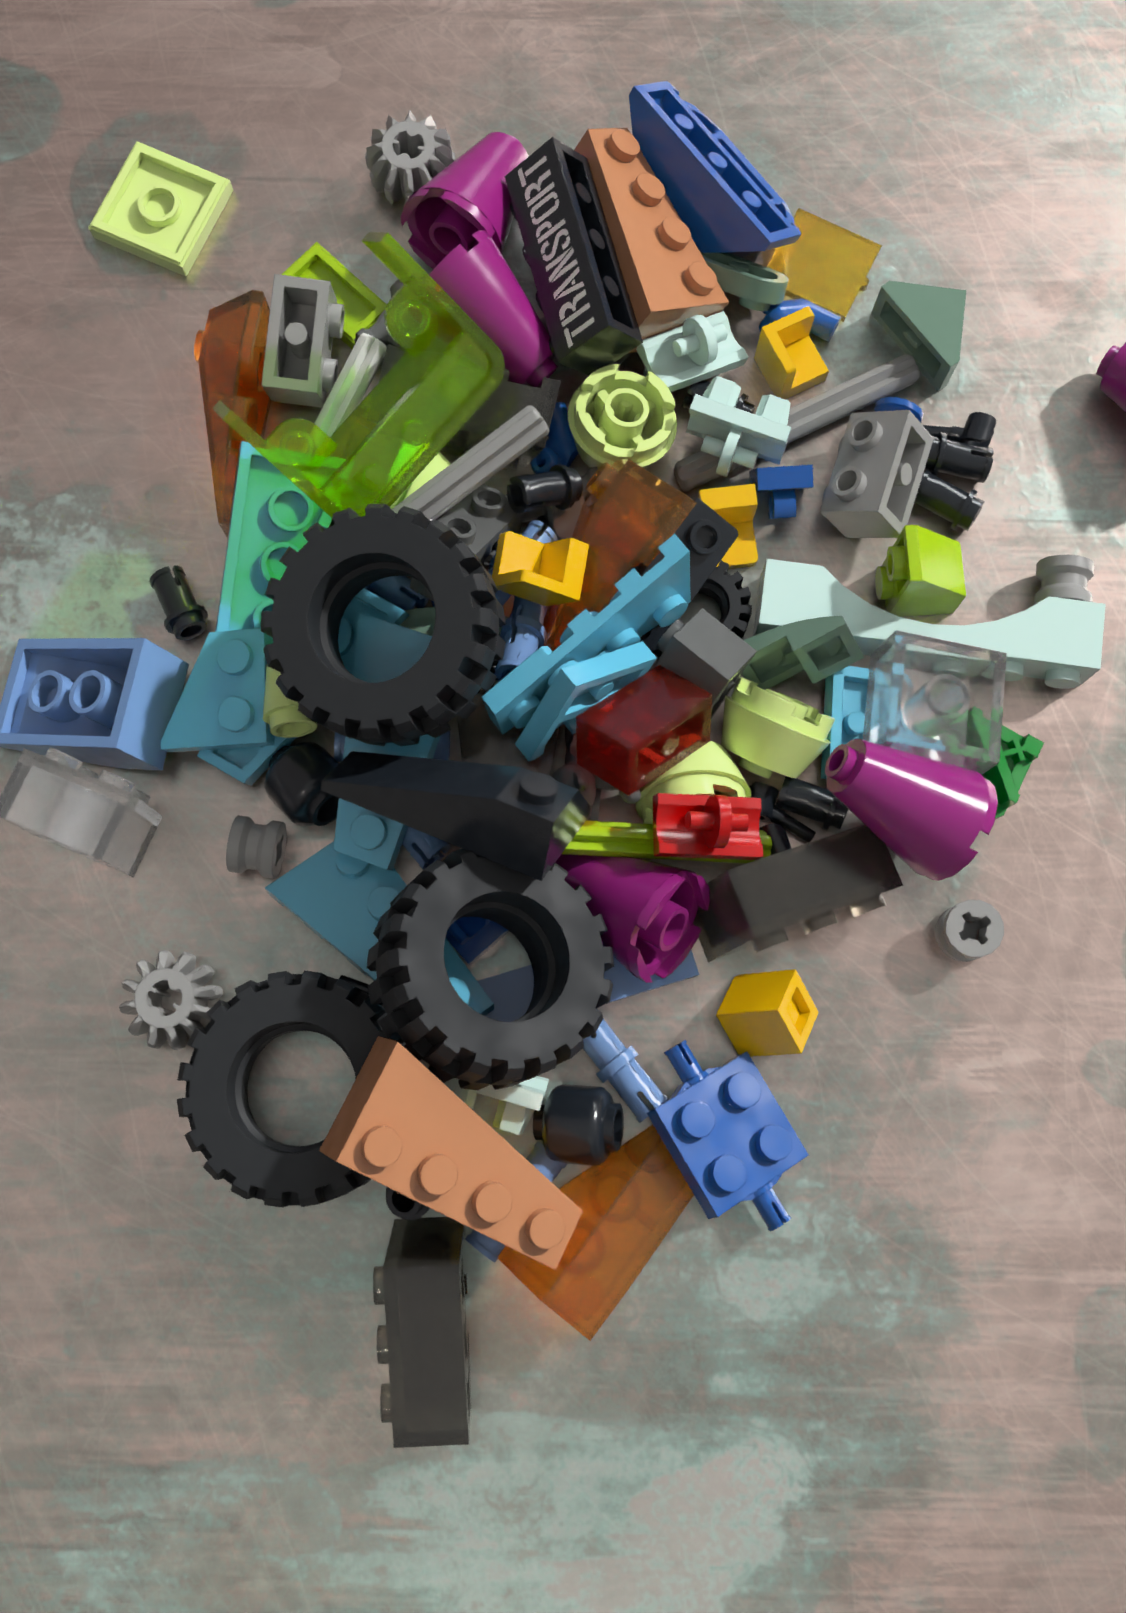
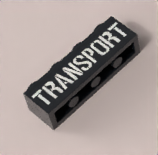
M551 137L505 175V180L511 197L510 210L518 222L524 243L523 255L531 267L537 288L536 301L544 313L551 337L549 339L550 350L561 365L589 376L597 369L613 364L642 344L643 340L588 160L556 138Z

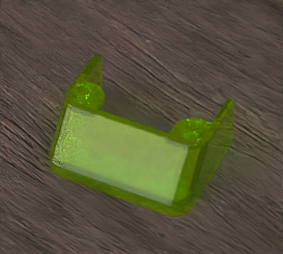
M368 232L361 241L403 283L389 300L385 309L384 320L389 335L405 351V354L331 437L307 419L291 418L280 423L264 440L221 400L213 407V410L331 518L333 513L347 508L353 509L360 517L365 516V508L368 504H387L390 507L501 383L505 371V362L499 347L388 232Z

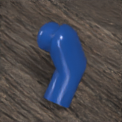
M806 299L784 300L781 304L771 305L768 311H762L765 316L759 324V331L761 332L763 326L809 306L815 315L810 333L829 342L837 329L841 317Z
M556 402L547 405L540 411L550 431L548 439L538 453L534 452L531 456L530 465L534 474L549 472L550 468L557 464H563L569 468L578 455V450L569 427L567 406L564 402Z

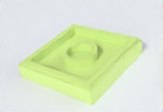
M136 141L88 228L95 239L187 277L234 190L229 179Z

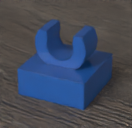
M813 465L764 467L749 471L750 484H755L756 493L768 492L769 519L796 517L795 490H805L814 487Z
M462 917L448 928L445 938L471 966L510 931L488 919Z

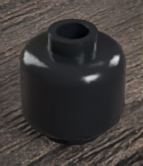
M303 742L294 746L289 745L277 751L270 760L269 770L265 778L264 788L270 800L291 822L301 827L325 826L337 819L339 798L321 791V781L339 763L325 748L315 742Z
M558 1085L551 1090L545 1104L541 1105L540 1111H534L535 1140L543 1141L547 1156L554 1161L565 1164L597 1166L605 1162L611 1152H617L620 1149L624 1131L623 1108L620 1103H614L611 1094L603 1087Z

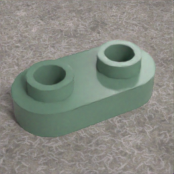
M700 251L707 265L714 271L717 282L723 292L739 296L738 302L740 305L756 311H768L771 305L783 302L789 278L783 273L727 252L702 253Z

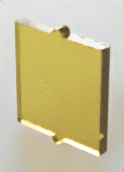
M798 208L794 216V224L800 229L802 235L795 243L774 248L775 254L768 268L779 271L789 278L785 296L792 299H806L840 316V321L844 322L859 291H865L868 287L869 279L867 276L882 245Z

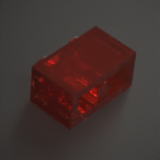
M661 665L655 667L576 716L577 764L630 796L710 742L712 694Z

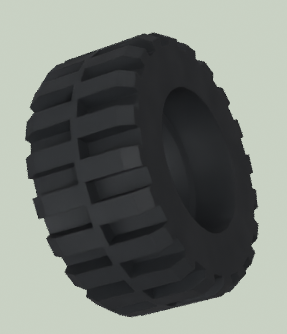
M368 504L365 508V516L362 517L351 508L333 513L332 518L335 525L325 529L317 522L303 532V536L308 542L298 552L289 546L279 562L287 566L281 579L278 580L270 577L265 596L274 600L272 611H263L261 613V632L273 637V643L263 648L267 665L281 673L276 680V684L286 698L299 704L298 711L311 721L327 727L328 730L366 744L383 747L386 743H394L401 747L419 744L420 736L426 734L437 738L451 730L448 723L457 715L466 719L478 707L472 702V699L480 688L488 692L497 677L490 672L494 659L503 660L506 643L499 636V627L506 625L504 607L496 600L495 596L498 589L490 573L483 567L480 559L449 527L437 519L431 522L419 510L403 506L398 513H395L387 504ZM410 576L421 582L431 593L434 600L436 613L435 627L429 646L419 661L400 676L379 683L362 681L345 668L340 656L338 634L342 616L352 599L369 584L386 577Z
M465 849L453 851L443 861H434L390 902V909L380 917L373 932L378 942L368 950L367 969L377 973V979L368 985L370 1001L374 1005L380 1003L384 1005L387 1015L379 1020L378 1023L386 1037L397 1032L405 1042L403 1047L418 1061L424 1060L430 1064L428 1070L441 1082L445 1083L456 1078L459 1079L458 1084L461 1089L477 1091L489 1085H492L495 1090L514 1086L556 1068V1065L571 1059L584 1048L583 1039L596 1033L603 1020L602 1012L596 1008L610 1002L613 988L612 981L604 979V972L614 967L613 950L611 947H603L600 936L608 930L602 915L599 914L593 917L588 909L586 902L592 899L582 885L573 889L564 880L568 875V871L554 863L543 880L540 881ZM462 917L488 919L510 931L524 947L533 969L534 988L529 1008L521 1018L512 1022H503L485 1017L468 1006L453 988L445 967L444 943L448 928L456 920Z
M305 970L303 974H291L287 971L268 974V980L259 983L250 980L234 988L235 997L228 1002L219 1000L207 1012L211 1020L204 1030L194 1029L187 1045L194 1048L190 1062H180L177 1080L186 1081L185 1098L177 1099L179 1117H188L192 1131L184 1136L192 1152H202L207 1159L203 1168L215 1180L225 1179L232 1185L231 1192L245 1199L257 1198L263 1200L264 1205L283 1208L291 1205H301V1207L317 1205L346 1195L368 1183L372 1179L321 1153L319 1150L324 1140L307 1146H291L267 1136L258 1127L251 1114L248 1104L247 1086L252 1066L265 1046L281 1035L296 1031L320 1033L336 1042L348 1056L356 1079L378 1036L398 1041L402 1046L405 1045V1042L397 1032L386 1037L378 1021L387 1015L386 1010L380 1004H371L369 994L340 978L335 979L319 972Z

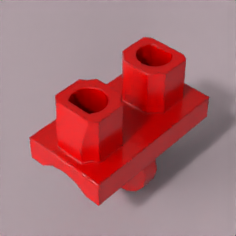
M657 793L652 797L654 856L758 860L763 858V846L759 832V820L762 809L761 798Z

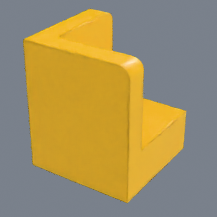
M809 306L761 328L754 360L774 396L788 399L825 382L829 370L809 336L815 318Z
M755 484L699 490L698 498L738 531V537L721 560L729 564L728 569L755 566L758 560L753 519L758 506Z
M511 531L501 533L498 539L492 579L499 591L546 607L580 601L589 544L571 537L544 544Z
M792 969L735 976L716 1016L737 1053L740 1055L748 1052L749 1056L753 1057L802 1054L819 1012L797 970Z

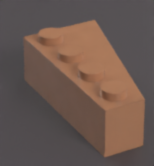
M628 128L587 129L574 150L588 160L642 340L683 326L684 321L689 317L695 315L708 317L722 312L729 303V300L717 282L714 271L707 265L693 241L689 228L682 222L665 193L662 182L655 176L641 152L636 138L630 133ZM634 348L629 353L637 352L636 348Z
M379 1036L319 1150L334 1161L556 1270L583 1213L573 1201L398 1041Z

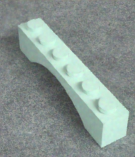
M767 559L759 581L753 636L782 625L806 619L843 616L862 654L876 656L877 661L884 665L906 666L913 661L933 664V669L942 673L958 674L966 672L967 669L987 671L989 672V677L995 680L1018 681L1023 679L1024 676L1045 679V685L1049 687L1071 689L1080 686V684H1083L1101 669L1106 604L1049 596L1024 611L996 621L971 625L929 624L902 618L869 604L844 587L824 566Z

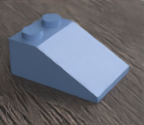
M146 638L19 639L0 704V747L120 769L163 770L167 751L161 750V739L182 694L189 664Z

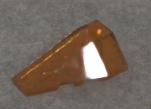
M257 290L246 292L210 309L205 330L197 332L194 344V356L199 364L217 518L227 539L240 443L245 441L262 445L271 400L261 386L270 308L264 292Z
M629 459L616 460L613 465L605 462L595 472L585 488L591 495L582 505L572 538L589 544L580 601L548 606L543 622L546 630L544 646H549L552 651L561 645L560 637L568 627L567 624L585 609L589 612L596 611L598 613L603 610L619 591L614 584L623 578L631 567L634 568L641 562L648 567L660 553L658 547L676 532L697 504L694 500Z
M653 1124L620 1146L619 1151L610 1153L608 1159L601 1165L590 1166L559 1188L583 1213L556 1270L508 1246H505L498 1255V1259L538 1299L590 1341L631 1287L694 1196Z

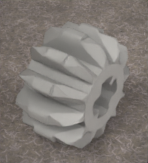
M410 110L405 121L397 122L388 115L386 122L387 130L372 129V136L370 138L372 146L367 147V152L365 153L367 168L371 171L369 173L371 183L376 192L385 191V197L391 205L402 198H405L407 201L415 191L456 160L455 153L452 152L451 138L447 130L437 129L436 122H434L431 115L420 122H416V118Z
M167 950L159 951L156 958V968L145 960L137 962V971L143 979L140 982L125 979L122 982V988L135 993V999L125 1001L119 1007L122 1014H138L128 1028L131 1035L140 1036L148 1032L147 1046L160 1049L168 1039V1043L173 1050L185 1049L187 1033L191 1036L195 1028L204 1030L203 1025L199 1022L202 1017L211 1020L207 1014L211 1009L207 1007V1001L223 996L221 987L204 986L212 978L214 969L206 964L195 969L196 956L189 952H183L175 962L171 952ZM169 988L182 993L181 1004H173V1007L176 1009L174 1013L172 1010L162 1008L163 996L171 997L167 992Z

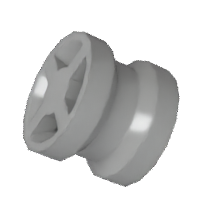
M1067 554L1048 556L1036 563V576L1041 581V589L1035 594L1034 605L1049 596L1093 602L1092 593L1087 590L1088 581L1094 576V562L1083 556Z
M238 815L235 817L227 842V870L240 874L247 869L258 870L263 877L275 879L281 870L284 859L286 824L272 820L267 825L255 824L247 816Z
M966 900L947 909L939 917L935 927V938L939 948L949 958L961 962H970L993 953L1000 946L1004 936V923L999 912L991 904L982 900ZM979 929L978 940H975L977 936V930Z

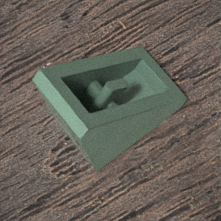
M888 281L881 286L871 315L901 350L914 358L920 372L939 392L947 386L960 360L966 290Z

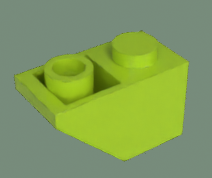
M905 525L894 545L888 547L887 556L882 566H878L876 569V595L879 600L885 599L886 611L899 617L953 614L966 597L960 542L918 525Z

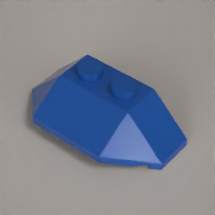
M668 81L633 86L629 94L632 135L638 141L641 152L655 176L662 182L665 193L682 222L689 228L693 241L702 253L767 251L797 242L802 233L794 224V218L787 204L717 125L695 105L682 100L679 97V91Z

